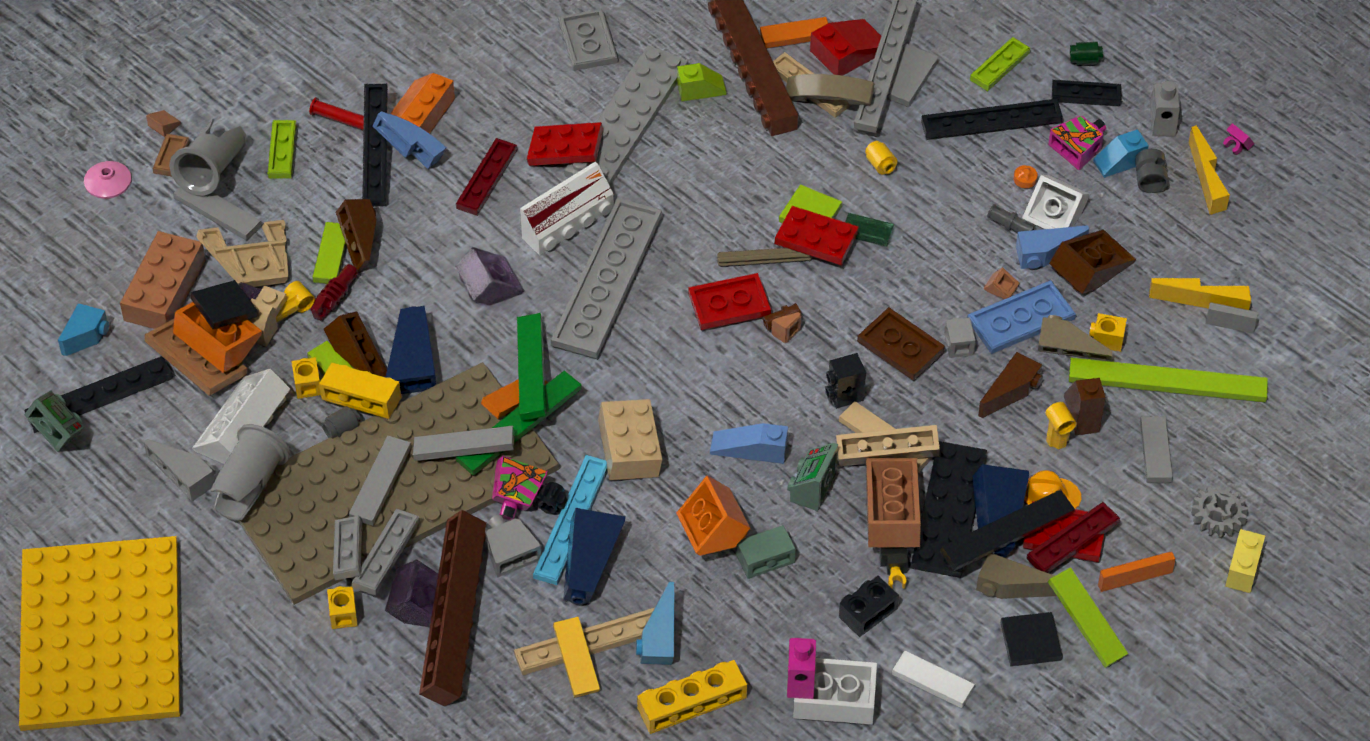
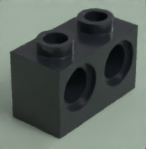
M877 575L871 581H865L859 590L852 595L848 594L841 600L839 618L855 634L861 637L898 609L899 594Z

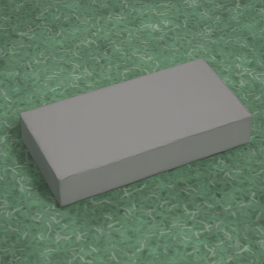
M1210 303L1205 324L1253 334L1258 312Z

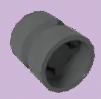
M1152 148L1140 151L1135 157L1139 189L1146 193H1156L1164 190L1168 185L1165 154L1161 150Z

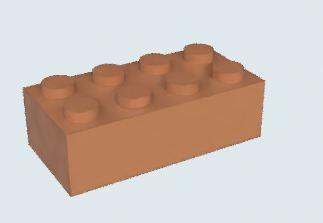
M158 231L120 302L123 320L156 329L174 319L175 311L183 306L206 261L203 244L200 241Z
M866 458L868 547H920L917 458Z

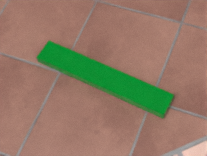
M541 313L517 317L519 415L521 421L546 416L543 321Z
M564 370L545 385V417L521 421L518 406L492 428L513 426L515 443L582 389V385ZM504 451L456 456V462L474 476Z

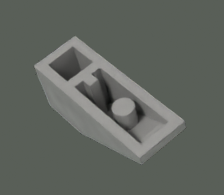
M146 439L143 441L146 456L191 501H194L212 488L216 472L208 461L204 462L198 455L153 440Z

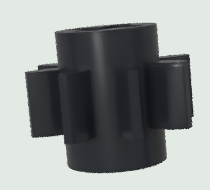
M556 482L545 483L544 487L541 486L536 495L538 507L550 514L558 512L559 508L564 509L568 499L565 498L567 493L564 492L563 486Z

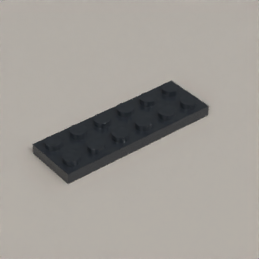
M939 441V456L934 457L920 520V547L914 548L911 569L961 578L963 567L953 571L939 550L942 546L971 532L976 509L972 476L982 464H985L987 450Z

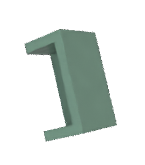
M784 525L742 539L736 545V556L747 579L795 563V547Z

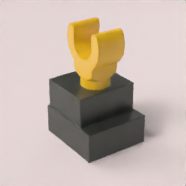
M880 548V567L886 566L887 575H890L888 585L893 588V581L898 580L902 583V588L905 589L906 577L904 573H907L908 566L907 548Z

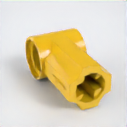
M294 281L286 287L284 293H286L287 300L277 314L276 322L296 311L300 313L306 312L314 304L315 297L300 281Z
M1056 402L1049 406L1045 412L1049 420L1046 442L1050 447H1055L1059 450L1066 447L1070 432L1076 427L1077 423L1064 402Z

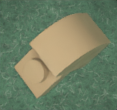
M267 286L263 287L256 300L251 298L250 301L258 310L257 317L248 319L262 330V335L256 343L267 347L278 329L276 316L287 300L286 293Z

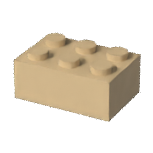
M650 399L601 402L598 422L605 460L607 461L609 480L659 477L662 456Z

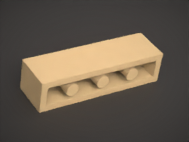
M937 425L836 435L839 466L866 464V458H927L939 456Z

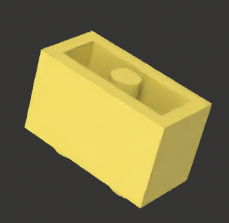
M1240 529L1225 587L1251 593L1265 535Z

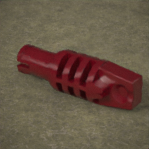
M346 264L337 277L330 279L317 295L314 304L310 308L314 319L322 321L347 294L349 284L358 275L357 269L353 265Z

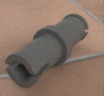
M996 204L991 206L987 214V218L1004 225L1005 229L1009 231L1011 229L1016 232L1032 231L1036 228L1035 224L1018 217L1017 213H1010L996 206Z

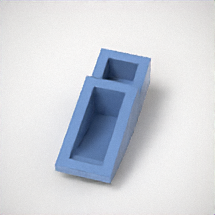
M381 111L373 124V127L405 158L412 153L427 169L441 159L447 148L422 128L392 114Z

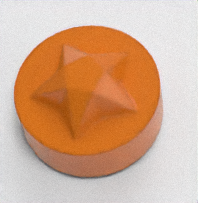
M1022 165L1015 169L1013 180L1018 187L1031 188L1036 184L1038 174L1033 167Z

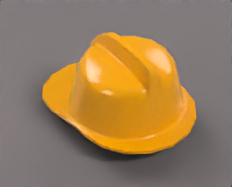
M1043 470L1035 473L1028 479L1024 502L1029 505L1032 501H1037L1061 489L1076 509L1080 505L1082 498L1079 488L1074 483L1060 478L1052 471Z

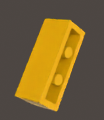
M336 363L330 364L319 383L322 400L348 406L349 408L387 419L391 417L402 398L399 381Z

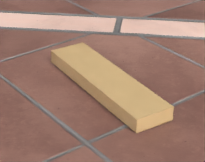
M785 52L773 61L780 78L786 83L788 77L814 74ZM808 98L835 118L851 106L846 100Z
M855 401L839 416V422L855 433L895 429ZM932 457L917 458L918 473L932 460Z

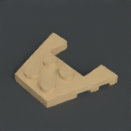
M284 220L264 222L262 229L268 242L226 246L218 227L198 230L197 239L241 288L286 283L288 279Z

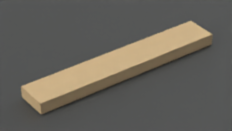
M655 608L582 629L589 654H596L635 642L636 639H641L642 631ZM556 637L514 649V655L522 675L564 663Z

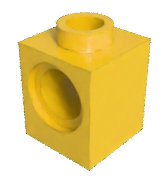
M1098 313L1096 323L1091 322L1089 336L1094 337L1095 340L1110 350L1121 352L1127 318Z
M316 357L291 361L297 399L321 395Z
M339 586L334 589H327L332 629L358 626L352 586Z

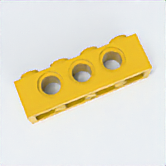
M735 660L721 662L705 671H696L689 677L672 680L662 687L645 690L640 695H637V708L649 734L746 699L747 683ZM692 693L695 694V696H688L687 694ZM666 702L671 703L670 705H663Z

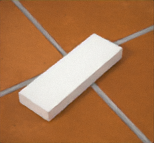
M907 651L903 652L892 670V675L960 708H963L974 690L975 684Z

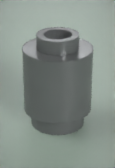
M345 406L326 417L321 425L328 438L334 439L337 436L340 438L345 431H352L359 426L360 417L354 408L350 409L348 406Z

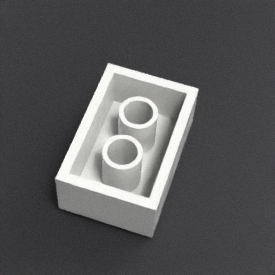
M816 658L814 698H794L793 718L872 725L877 663ZM798 674L796 675V679L804 681L806 679V675Z

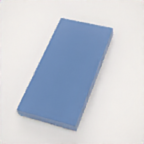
M1050 280L967 315V318L970 317L972 328L989 352L993 354L1039 335L1043 317L1048 318L1049 315H1056L1062 317V320L1070 322L1075 320L1076 314Z

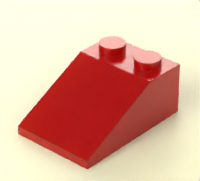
M865 19L831 22L811 32L810 52L833 75L843 76L875 58L881 35Z

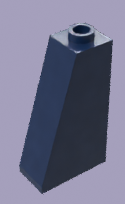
M411 306L400 309L386 378L399 381L401 394L422 392L436 385L425 306Z
M982 464L972 476L978 529L1023 508L1029 479L1028 470ZM1015 542L992 552V554L1006 558L1014 549Z
M575 508L570 521L563 600L570 601L576 605L589 604L624 525L626 516Z

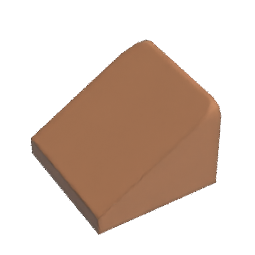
M165 110L146 115L148 126L164 137L181 124V121Z
M1002 267L992 274L983 289L1000 298L1007 299L1013 295L1020 282Z
M799 312L782 316L772 321L771 333L783 343H787L801 330V314Z

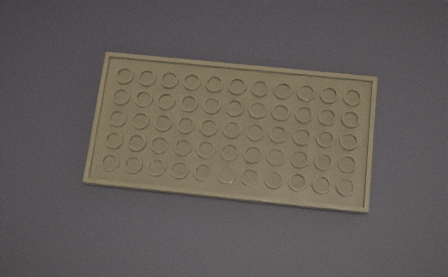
M483 362L399 403L389 419L375 415L360 422L359 426L352 431H345L340 438L338 436L334 439L330 437L290 457L286 463L276 467L259 497L242 520H238V522L293 605L344 580L335 581L333 576L335 520L349 517V512L387 435L411 442V449L374 525L362 523L361 566L396 509L417 515L420 519L418 526L404 547L405 549L446 528L447 519L459 511L464 510L469 514H473L495 503L496 501L492 500L496 463L502 456L548 471L547 475L559 470L558 462L533 429L514 443L513 450L504 451L474 476L456 462V456L414 460V437L489 429L508 415L506 414L497 419L481 404L483 397L502 388Z

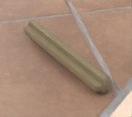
M788 248L728 251L717 254L718 266L808 261L811 260L812 256Z

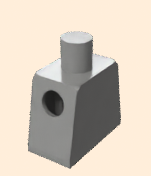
M1172 81L1155 83L1150 99L1152 136L1176 137L1180 105L1178 85ZM1167 111L1166 116H1168V119L1162 118L1161 114Z
M495 515L489 520L491 528L485 532L486 544L497 578L539 561L541 545L520 519L515 518L505 522L502 515Z

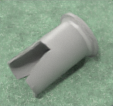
M214 118L207 123V126L188 147L177 150L171 157L169 167L176 184L184 191L193 195L204 196L211 194L219 185L220 174L240 150L246 146L247 137L241 126L224 132L220 137L210 134V129L215 121Z
M246 424L239 428L237 431L239 442L225 462L210 490L211 492H218L214 510L230 520H242L276 467L286 463L290 457L289 448L282 438L271 430L259 425Z

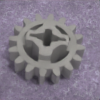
M1217 485L1216 490L1208 486L1206 493L1200 490L1198 497L1194 498L1191 515H1194L1193 522L1201 523V531L1206 528L1209 529V535L1218 532V536L1222 537L1223 532H1226L1229 536H1232L1233 529L1239 532L1241 525H1244L1246 522L1248 507L1244 506L1246 500L1238 499V491L1233 494L1230 493V487H1227L1224 491L1221 490L1220 485Z

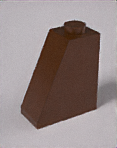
M1100 377L1077 380L1064 393L1066 406L1077 423L1073 429L1075 436L1099 433L1106 399Z

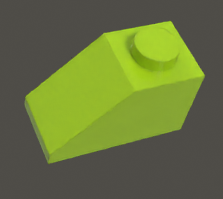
M701 63L677 66V86L681 102L726 95L727 92L721 74Z

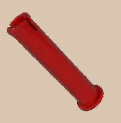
M317 97L312 100L309 108L310 115L317 114L363 130V115L319 101Z

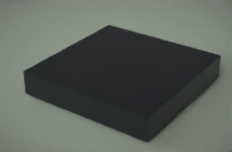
M235 280L191 292L190 299L212 329L257 317L258 310Z
M1052 612L1001 618L1000 624L1010 666L1062 660V652Z

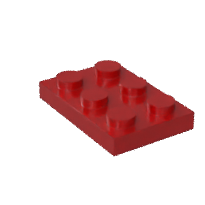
M602 123L535 126L527 155L528 165L596 162L603 133Z
M791 206L775 236L774 244L842 265L858 234L859 226Z
M758 273L688 287V294L700 330L757 319L771 314V308Z
M1075 509L1071 515L1025 536L1023 548L1034 550L1086 514L1087 511ZM1104 534L1071 557L1099 562Z

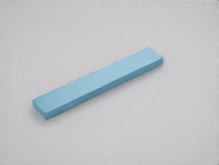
M588 455L585 456L567 496L566 505L558 516L534 570L533 579L558 585L567 563L572 515L575 508L591 510L608 471L606 460Z

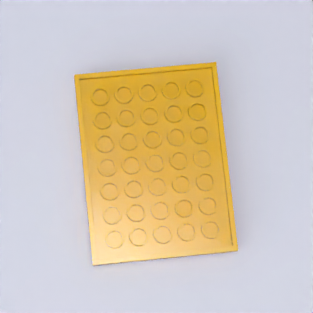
M169 536L22 549L20 731L180 717L177 537Z

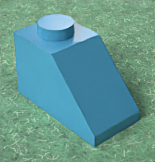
M1137 129L1114 138L1094 158L1093 162L1105 178L1135 168L1136 155L1140 151L1148 149L1149 145Z
M78 303L58 339L61 355L67 356L100 342L102 336L106 335L109 330V321H107L105 310Z

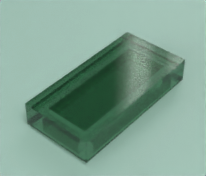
M848 213L845 221L846 223L859 226L855 239L886 247L894 230V224L852 213Z

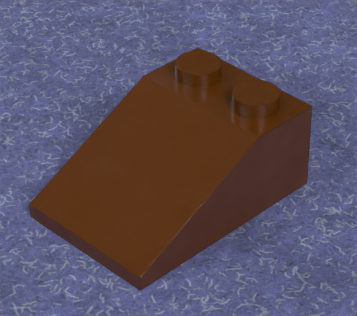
M1102 229L1061 242L1049 264L1056 270L1058 275L1071 283L1076 291L1084 294L1101 287L1135 263L1136 258Z

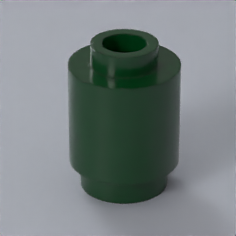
M1098 41L1076 42L1075 45H1070V63L1093 65L1098 64L1099 60L1103 59V47L1098 46Z

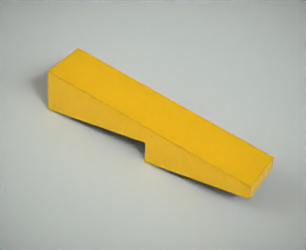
M1197 125L1192 126L1189 146L1208 211L1212 215L1227 210L1230 194L1215 172L1216 155Z
M1151 278L1149 298L1208 309L1210 303L1245 310L1250 308L1251 296L1249 286H1201L1200 278Z

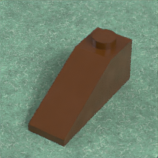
M345 199L335 213L352 264L357 269L356 272L360 273L370 261L377 220L376 211L370 199Z
M357 311L338 316L324 328L334 351L353 368L386 378L387 369Z
M1016 352L981 399L978 416L984 418L1027 397L1033 388L1037 389L1043 380V375H1041L1042 364Z

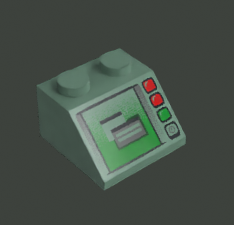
M50 390L33 401L24 415L58 452L78 436L84 429V426L82 425L81 418L76 413H71L65 406L66 402L59 394H54Z
M831 443L809 449L806 457H801L797 466L798 473L796 477H791L787 488L790 491V502L815 511L819 510L837 472L838 444Z

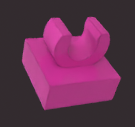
M1233 123L1227 128L1226 131L1230 136L1224 140L1223 144L1228 148L1231 143H1236V146L1232 149L1235 155L1241 152L1242 146L1249 151L1255 144L1247 134Z

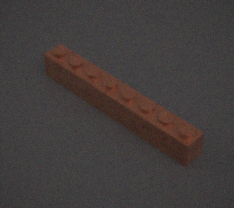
M710 0L708 2L709 12L715 16L717 30L723 33L724 44L730 48L731 59L733 63H737L739 76L746 82L747 93L753 97L754 108L756 112L761 114L763 127L768 129L771 136L797 130L798 113L744 1Z
M464 510L447 519L419 691V695L444 707L459 699L463 692V674L466 670L465 661L470 646L469 635L473 625L472 615L476 604L475 595L480 580L478 575L480 564L483 560V543L486 539L485 529L487 522Z

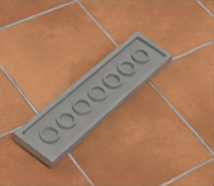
M647 45L597 120V122L602 123L603 133L596 163L602 170L609 186H611L676 86L677 66L688 65L687 59ZM594 162L569 163L564 170L565 177L573 176Z
M620 198L616 199L551 338V346L597 359L662 217L661 209Z

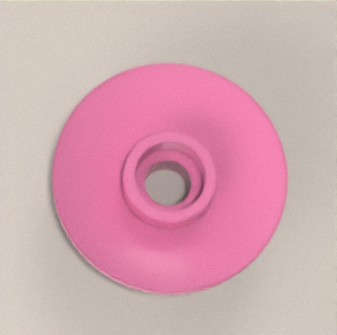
M104 161L92 166L84 177L86 190L91 195L102 199L114 198L123 194L131 184L129 169L122 163L115 161Z

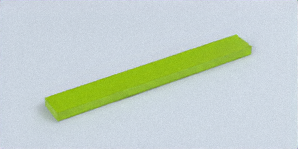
M1081 358L1070 359L1069 382L1073 383L1077 380L1100 377L1102 386L1266 402L1268 378Z

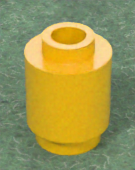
M873 141L866 147V158L879 174L884 175L894 171L897 165V158L884 143Z

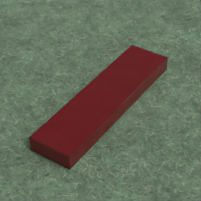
M498 138L494 140L457 200L456 209L478 216L517 152L516 144Z
M1102 502L1029 552L1026 559L1037 570L1048 573L1119 524L1120 517Z

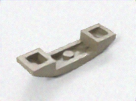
M802 74L788 77L786 90L791 101H807V98L846 100L849 104L871 105L875 83L841 75Z

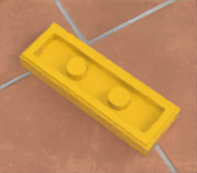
M579 616L554 622L553 628L574 698L599 692V684Z

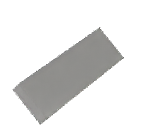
M1141 416L1140 427L1146 483H1172L1173 477L1166 416Z
M360 515L335 520L333 576L335 581L361 576L362 520Z

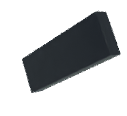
M1052 79L1051 99H1057L1059 103L1120 106L1121 84Z

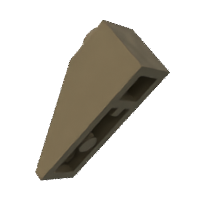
M1049 315L1048 318L1043 317L1038 346L1039 352L1111 362L1112 350L1069 321L1062 320V317L1056 315Z
M992 553L987 555L978 575L976 590L986 596H994L1000 599L1057 596L1048 583L1049 579L1054 577V575Z

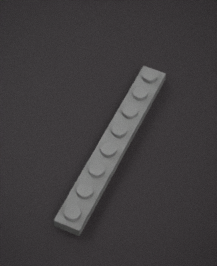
M893 0L868 77V81L875 83L871 105H859L854 120V129L873 133L877 132L918 0Z

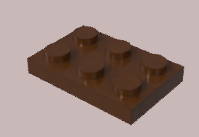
M890 307L857 336L858 343L913 381L945 352V345Z

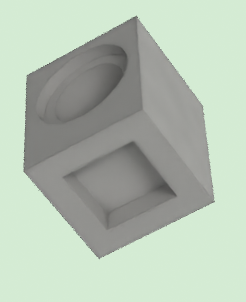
M970 317L946 320L944 336L949 358L974 355L975 337Z

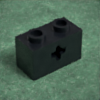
M858 353L829 360V371L826 372L828 386H825L828 400L833 401L836 409L851 405L854 401L857 403L864 401L866 370Z

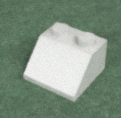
M1041 175L1022 218L1044 229L1073 227L1081 216L1090 194L1050 175Z

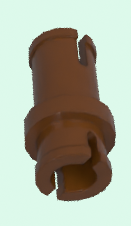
M796 303L791 306L785 305L779 311L762 316V320L767 331H770L774 319L797 312L801 314V311Z

